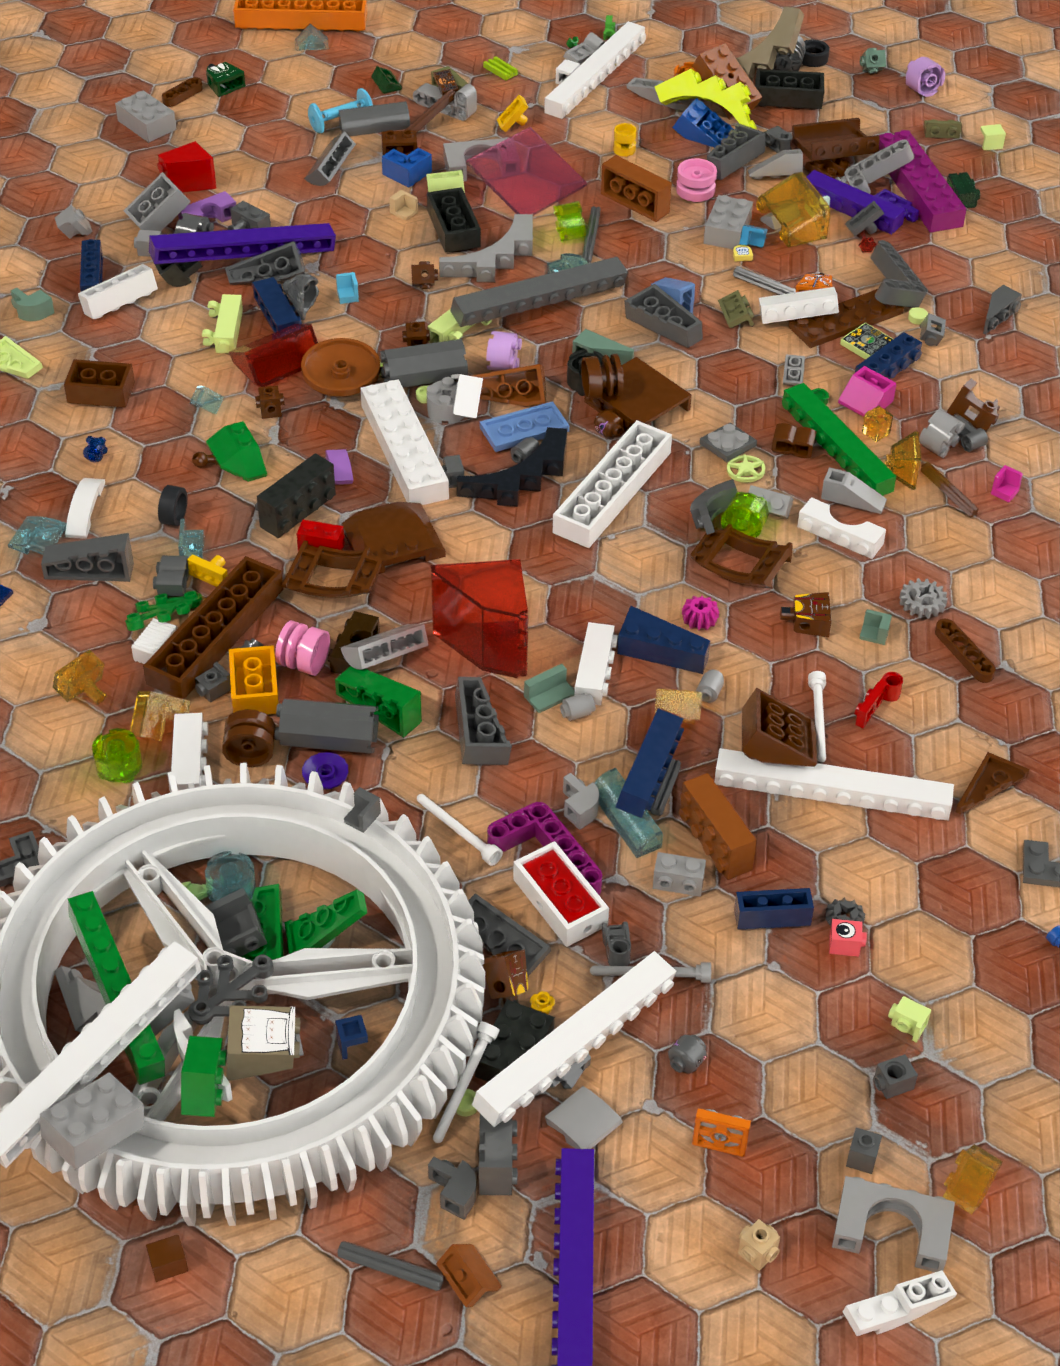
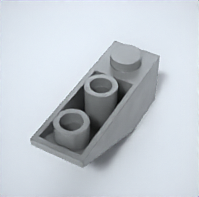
M801 149L782 150L749 169V177L753 179H762L763 176L780 178V175H787V177L791 178L798 177V175L803 174V153Z
M829 467L824 478L821 499L882 514L887 501L884 496L850 472Z

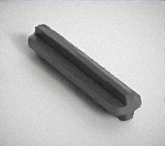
M671 760L665 777L660 782L661 786L657 796L654 797L655 800L650 810L653 815L661 816L663 814L681 768L679 760Z

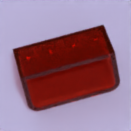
M294 324L229 351L236 367L254 385L265 387L302 371L301 363L303 356L318 341L312 324Z

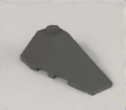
M293 241L228 266L225 270L230 285L252 283L274 277L276 281L292 279L296 275L305 274V265L301 252Z

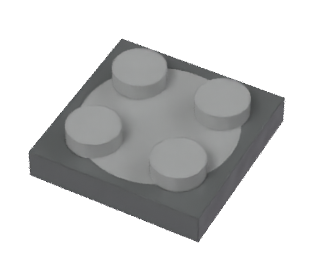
M728 423L701 437L700 445L728 462L756 447L757 440L732 423Z

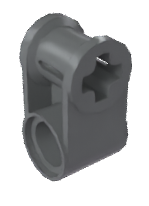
M775 126L765 131L766 147L771 148L776 153L782 150H792L790 147L791 133L786 132L780 126Z
M624 921L622 924L609 926L603 923L602 939L606 948L609 965L629 966L631 942L628 922Z

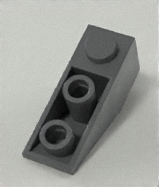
M1002 285L992 293L983 334H987L992 329L994 330L1001 322L1006 321L1009 316L1019 311L1022 294L1005 285Z

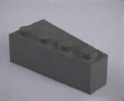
M738 123L735 126V130H731L729 136L721 140V145H717L707 155V161L712 162L716 166V179H724L764 153L765 132Z
M656 284L649 286L624 301L627 319L689 348L703 339L702 321Z
M129 533L46 546L41 562L44 579L130 582L134 561Z
M458 677L455 701L462 764L508 765L512 746L505 737L503 726L499 724L497 712L491 706L490 697L481 677Z

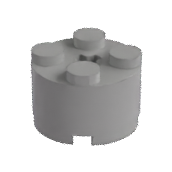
M445 377L441 381H437L427 387L428 416L437 423L442 424V421H448V424H453L464 418V416L453 414L458 382L454 381L451 377Z
M939 409L929 419L928 422L930 424L927 429L924 428L918 442L941 458H944L949 452V447H955L959 442L960 437L958 434L963 430L965 423L946 411Z

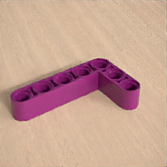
M532 803L492 822L488 826L487 844H494L503 852L533 837H536L543 847L555 841L592 888L600 895L602 890L601 870L545 803Z

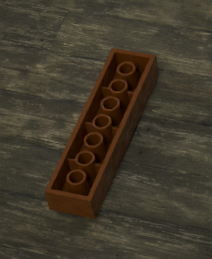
M245 556L143 665L146 685L184 701L195 688V678L213 668V664L222 659L284 590L282 587V571Z

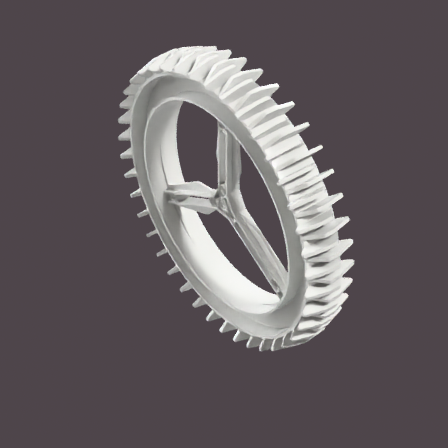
M240 763V783L232 784L230 778L225 779L223 784L213 785L210 765L204 766L206 786L195 788L194 783H189L188 789L179 791L174 771L168 772L170 793L160 795L156 791L151 793L152 799L148 800L144 799L139 783H133V806L118 805L116 806L117 813L113 814L106 798L102 797L98 800L100 822L87 821L82 824L83 830L76 817L71 815L67 818L66 835L68 842H56L52 846L49 840L43 837L39 841V865L27 868L23 863L19 862L15 866L13 880L15 892L6 894L0 890V1112L5 1104L12 1102L21 1093L22 1088L28 1082L33 1081L41 1073L43 1067L48 1062L53 1061L58 1056L47 1037L46 1013L48 996L55 975L54 971L58 968L63 955L76 936L69 918L68 898L93 891L101 909L121 892L131 888L163 946L168 947L175 940L198 957L201 971H211L213 984L209 987V998L217 993L219 970L218 965L215 963H217L220 956L229 955L233 959L234 967L230 971L229 983L251 968L253 961L223 950L214 914L167 870L184 863L227 855H262L291 859L316 866L347 881L368 896L393 924L405 948L400 949L304 948L272 960L274 971L270 977L253 979L240 989L252 990L256 985H264L267 988L268 995L279 994L312 1000L408 982V994L404 1007L395 1026L381 1047L349 1079L312 1102L277 1116L233 1125L197 1126L165 1122L164 1120L181 1100V1070L183 1066L181 1060L161 1094L157 1088L164 1077L139 1085L137 1082L132 1094L144 1104V1128L78 1169L74 1170L41 1137V1134L26 1148H31L33 1158L52 1174L62 1171L64 1180L77 1192L83 1194L98 1188L100 1198L114 1210H117L119 1206L127 1207L137 1198L139 1209L148 1220L155 1221L158 1206L160 1215L167 1216L176 1203H180V1210L184 1221L188 1226H195L196 1204H201L203 1218H211L215 1205L223 1204L228 1225L236 1226L235 1203L245 1202L247 1215L254 1214V1201L266 1199L270 1220L277 1219L274 1197L285 1194L290 1206L297 1205L295 1191L303 1188L309 1208L317 1207L318 1199L316 1183L323 1182L332 1192L338 1189L336 1174L339 1173L344 1188L348 1193L354 1189L357 1180L355 1164L370 1172L375 1169L376 1163L378 1169L382 1172L387 1168L392 1157L391 1144L400 1147L408 1144L411 1147L422 1131V1119H436L447 1100V1089H455L466 1068V1057L472 1054L473 1045L478 1034V1023L482 1021L483 1017L482 1008L484 1006L485 970L482 966L484 964L483 943L479 935L478 925L474 922V911L465 893L460 889V883L450 864L446 861L440 865V855L428 836L423 838L422 841L416 840V832L406 815L400 816L398 821H389L387 810L381 798V814L363 833L344 823V817L355 806L354 790L351 783L345 781L342 785L341 793L333 791L324 794L318 772L312 771L307 790L305 783L300 782L292 787H288L282 765H276L274 785H270L269 779L265 778L258 784L251 783L247 763ZM162 890L208 947L203 955L157 897ZM224 1001L218 1006H230L234 1001ZM187 1010L183 1015L191 1025L193 1032L198 1024L190 1019ZM213 1017L208 1024L202 1027L197 1036L221 1038L224 1017ZM174 1021L163 1029L157 1041L165 1058V1075L179 1055Z

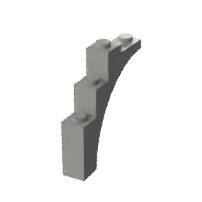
M514 214V220L509 231L499 241L483 250L455 257H439L440 277H477V282H495V269H514V255L532 256L533 214Z

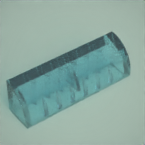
M613 768L603 773L594 782L599 790V806L635 857L639 858L662 848L663 832L647 810H645L643 817L639 818L615 808L625 783L618 770Z

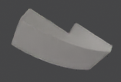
M786 354L783 376L784 385L796 386L803 383L805 356Z

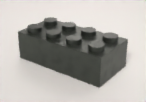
M768 69L756 70L755 87L762 96L758 103L759 106L822 109L824 73Z
M462 187L428 192L427 211L445 253L481 247V228Z
M315 453L257 496L260 528L280 538L299 522H302V519H305L328 500H331L336 495L334 464Z

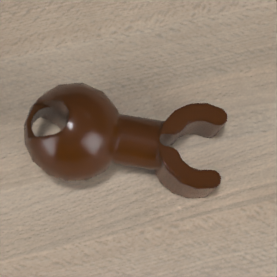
M197 452L192 457L193 464L199 468L206 466L207 463L218 465L213 455H206L204 452Z

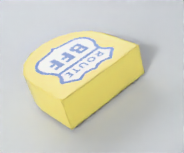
M737 245L733 249V258L735 262L752 261L753 253L749 246Z

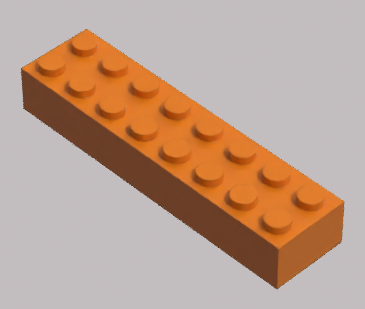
M235 0L233 9L235 28L361 31L366 28L367 0Z

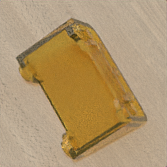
M802 172L793 173L761 194L758 200H756L758 211L767 213L769 209L781 224L779 237L787 247L827 239L830 221L829 205Z

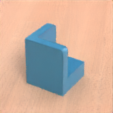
M744 225L739 244L764 247L768 229Z

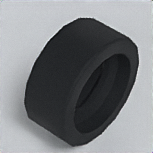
M814 39L804 41L806 51L802 64L808 67H821L825 65L829 58L830 47L828 44Z
M172 485L164 487L158 504V519L161 524L179 526L182 523L188 501L185 488Z

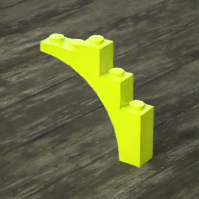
M689 69L655 86L660 103L664 105L686 99H704L723 106L736 118L739 124L757 130L754 121L749 117L751 112L746 104L751 101L749 97L751 92L749 87L741 82L725 89L726 84L724 80L716 75L701 82L700 74L693 69Z

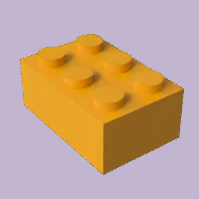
M274 645L229 649L233 713L248 709L257 710L265 714H276L279 698Z

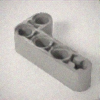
M429 83L423 84L413 92L414 101L427 108H430L442 97L439 88ZM471 84L463 86L455 93L454 100L440 113L461 121L468 119L477 110V92L474 86Z
M900 140L846 169L845 176L850 186L870 194L869 183L911 162L914 159V153L907 140Z

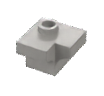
M72 205L55 217L58 229L69 239L76 234L88 236L93 232L84 213Z

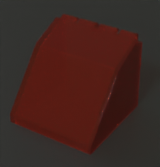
M521 560L431 565L433 634L482 671L513 678L526 676L528 673V607Z

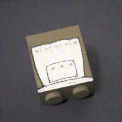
M230 1005L226 1076L228 1081L293 1069L294 1058H299L300 1042H294L295 1034H300V1018H295V1007Z

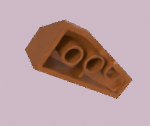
M541 364L472 375L473 377L483 378L480 399L524 407L546 403V381L544 367Z

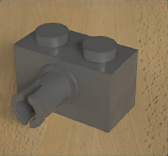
M241 201L230 209L232 225L228 226V230L271 227L270 214L245 201Z

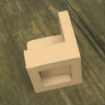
M400 190L389 198L391 214L404 220H409L418 213V198Z

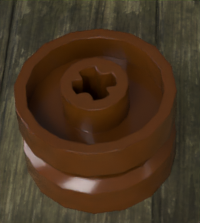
M248 709L236 711L229 715L225 721L222 753L225 758L240 766V763H247V767L251 768L262 766L269 762L273 757L276 725L273 719L263 712Z

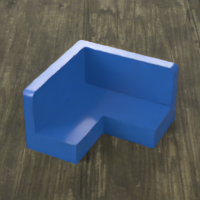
M417 148L408 155L392 149L382 156V174L408 188L426 177V174L432 173V154L420 148Z

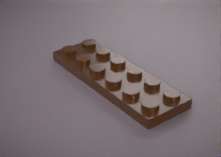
M876 289L838 303L839 313L789 321V328L811 349L848 335L865 322L872 326L901 315L904 312V307L879 302L875 298L878 290Z

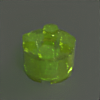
M579 201L553 206L554 215L557 217L555 225L557 232H559L560 242L586 236L584 218H582V208Z
M737 492L731 498L722 515V527L726 528L728 524H732L734 529L757 538L769 517L766 499L752 493Z
M115 728L109 730L108 734L102 736L101 733L95 738L92 744V753L98 777L110 782L129 783L133 781L134 776L139 773L143 764L140 744L134 733L127 729Z

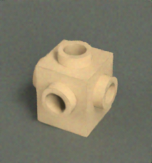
M759 1219L752 1226L747 1225L739 1235L738 1254L759 1271L768 1262L771 1263L780 1252V1249H778L780 1236L771 1225L764 1224Z

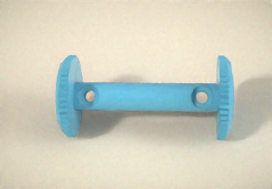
M360 88L356 92V101L324 111H320L315 103L310 104L308 117L312 128L317 133H323L325 130L324 122L339 117V110L358 108V106H373L370 95L366 90Z

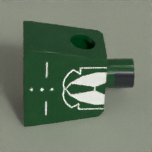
M227 62L216 66L214 64L208 65L206 70L207 83L218 97L246 86L243 70Z

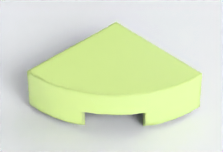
M182 883L198 900L212 895V890L205 884Z

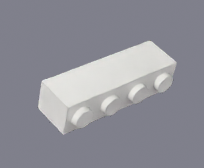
M141 264L78 293L84 314L92 319H99L103 317V314L116 311L125 304L133 303L142 296L150 295L158 287L152 268Z
M835 287L759 298L760 316L763 324L839 313Z
M588 622L574 696L583 693L586 695L591 694L595 705H601L603 696L607 697L609 683H606V680L611 678L612 667H609V664L614 663L615 651H612V648L617 647L618 635H614V625Z
M202 713L174 714L171 772L174 771L178 791L188 789L189 783H194L195 788L206 786L203 771L204 766L207 765V759L203 757V753L208 752L207 739H204V736H208V722L203 721Z

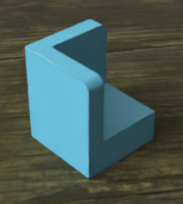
M355 272L337 274L336 285L340 304L359 302L358 282Z

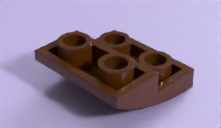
M833 158L806 162L805 169L810 172L816 170L834 179L836 177L841 179L842 176H845L846 169L851 165L846 160Z

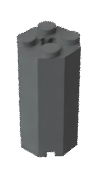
M462 339L379 351L380 362L383 363V366L380 367L381 378H385L384 382L399 379L404 389L431 385L454 374L468 376V364L464 357L466 351Z
M285 698L282 704L278 703L276 715L280 717L279 727L276 726L275 740L280 741V745L374 753L375 747H371L372 742H377L379 715H374V712L378 711V706Z

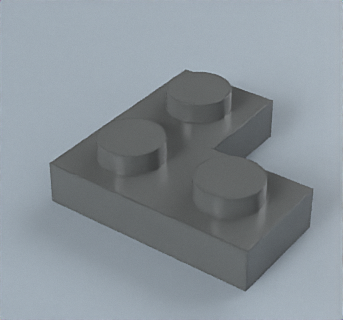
M33 831L9 838L14 856L0 861V887L13 883L15 866L19 862L23 863L27 868L39 865V847Z
M1024 840L1023 883L1060 888V863L1049 861L1048 842Z

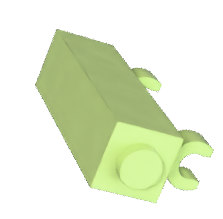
M222 294L221 303L208 301V308H213L209 309V316H218L215 332L209 329L202 331V337H208L203 339V345L209 346L215 343L216 353H235L243 313L242 295Z
M448 310L428 325L430 331V341L428 342L436 343L460 339L463 333L473 325L460 327L450 310ZM492 320L483 321L481 323L483 325H488L492 322Z

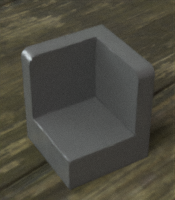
M359 787L354 792L355 806L344 817V823L364 833L381 814L380 797Z

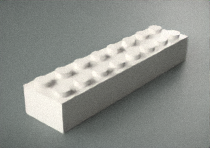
M399 379L361 387V406L406 502L426 505L449 499V480Z
M636 420L553 514V533L590 548L671 453L672 434Z

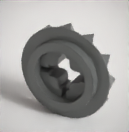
M844 897L839 901L834 899L831 904H828L825 917L830 926L832 919L860 921L863 925L865 913L863 912L862 905H857L855 899L847 901ZM841 911H844L845 913L850 912V916H841Z

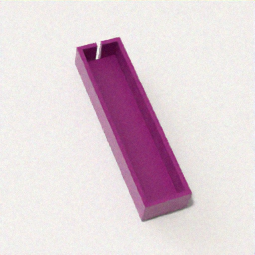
M901 130L900 132H894V135L892 133L879 135V151L900 140H907L914 153V159L888 174L904 197L912 202L914 208L919 210V218L928 231L932 233L963 227L966 207L909 130Z

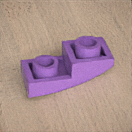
M346 449L326 450V460L334 464L335 485L352 484V469Z

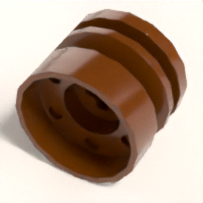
M618 354L610 355V359L608 355H604L601 365L597 356L582 358V385L587 399L601 398L603 389L607 397H611L613 393L615 396L622 395L624 374Z

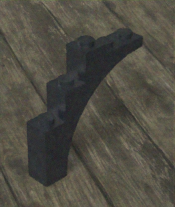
M547 427L545 437L540 446L528 458L508 469L477 476H457V497L496 499L497 505L518 507L520 490L541 491L543 475L563 476L567 448V429Z

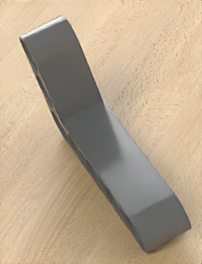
M879 240L870 258L886 279H883L875 298L884 304L911 308L919 307L928 292L927 288L890 243Z

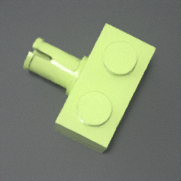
M462 170L426 174L428 192L462 187L465 193Z

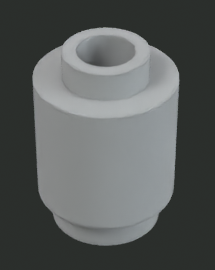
M714 669L704 673L696 689V694L702 701H716L724 685L723 674Z
M585 693L563 699L562 705H560L562 716L569 721L591 715V712H594L596 709L592 695H586Z

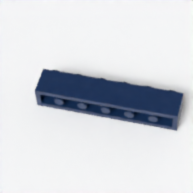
M657 709L621 790L615 808L639 818L643 817L645 810H651L655 800L651 795L657 796L661 786L659 782L663 781L679 742L677 741H680L684 732V728H681L684 718L662 709Z

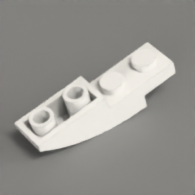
M941 1270L897 1284L891 1292L847 1305L843 1313L856 1336L872 1331L880 1334L931 1312L956 1297L957 1293Z

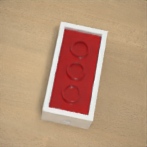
M555 841L514 861L513 880L566 947L601 930L603 923H606L608 926L609 907Z

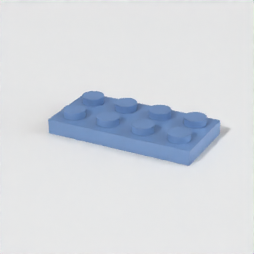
M553 401L480 421V429L495 452L512 448L525 438L544 439L547 427L564 428L569 432V424Z

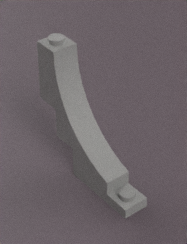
M61 965L54 972L75 1031L81 1032L86 1024L93 1022L100 1015L106 1004L96 982L84 979L82 974L76 969ZM190 983L150 1023L155 1036L174 1020L175 1010L180 1009L182 1012L195 1001Z

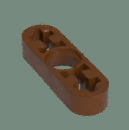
M198 77L189 78L162 94L163 104L167 107H173L203 90L202 79Z

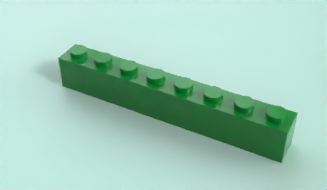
M805 383L784 390L783 408L803 427L817 431L815 440L839 463L841 468L846 472H850L882 496L894 492L897 476Z
M93 891L68 898V913L103 1000L107 1005L112 1003L120 995L121 990L127 984H131L132 981ZM149 1024L124 1049L139 1085L165 1077V1058Z

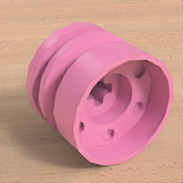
M290 620L283 627L276 644V663L291 669L297 667L300 672L314 676L317 675L324 666L329 652V632L315 627L308 629L307 625Z

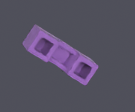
M224 191L187 205L178 214L179 220H182L184 216L181 215L188 213L207 218H217L221 222H225L231 219L230 209L236 205V201Z

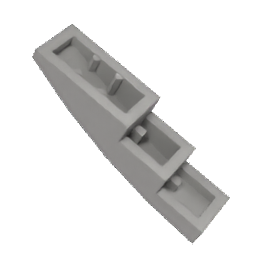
M634 77L626 85L627 89L639 96L673 109L685 111L695 100H680L668 105L660 103L655 90V86L664 82L660 80Z

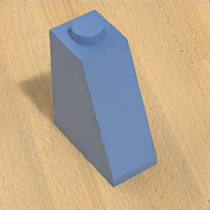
M665 277L651 284H656L693 314L694 283Z

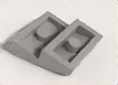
M584 1086L545 1116L547 1125L563 1134L567 1144L575 1149H591L623 1123L621 1117L607 1103Z

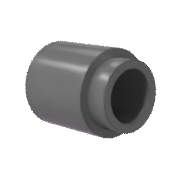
M533 437L523 439L511 449L512 460L519 464L540 446L539 442Z

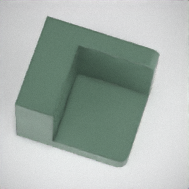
M867 609L859 639L885 645L892 615Z

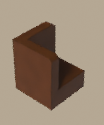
M179 1235L146 1244L156 1282L188 1272L187 1261Z

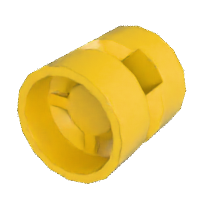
M621 123L615 126L613 151L616 155L627 157L635 153L637 129L634 125Z

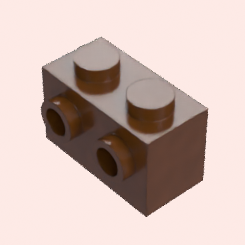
M388 130L381 132L382 155H385L392 149L408 155L417 149L416 130Z

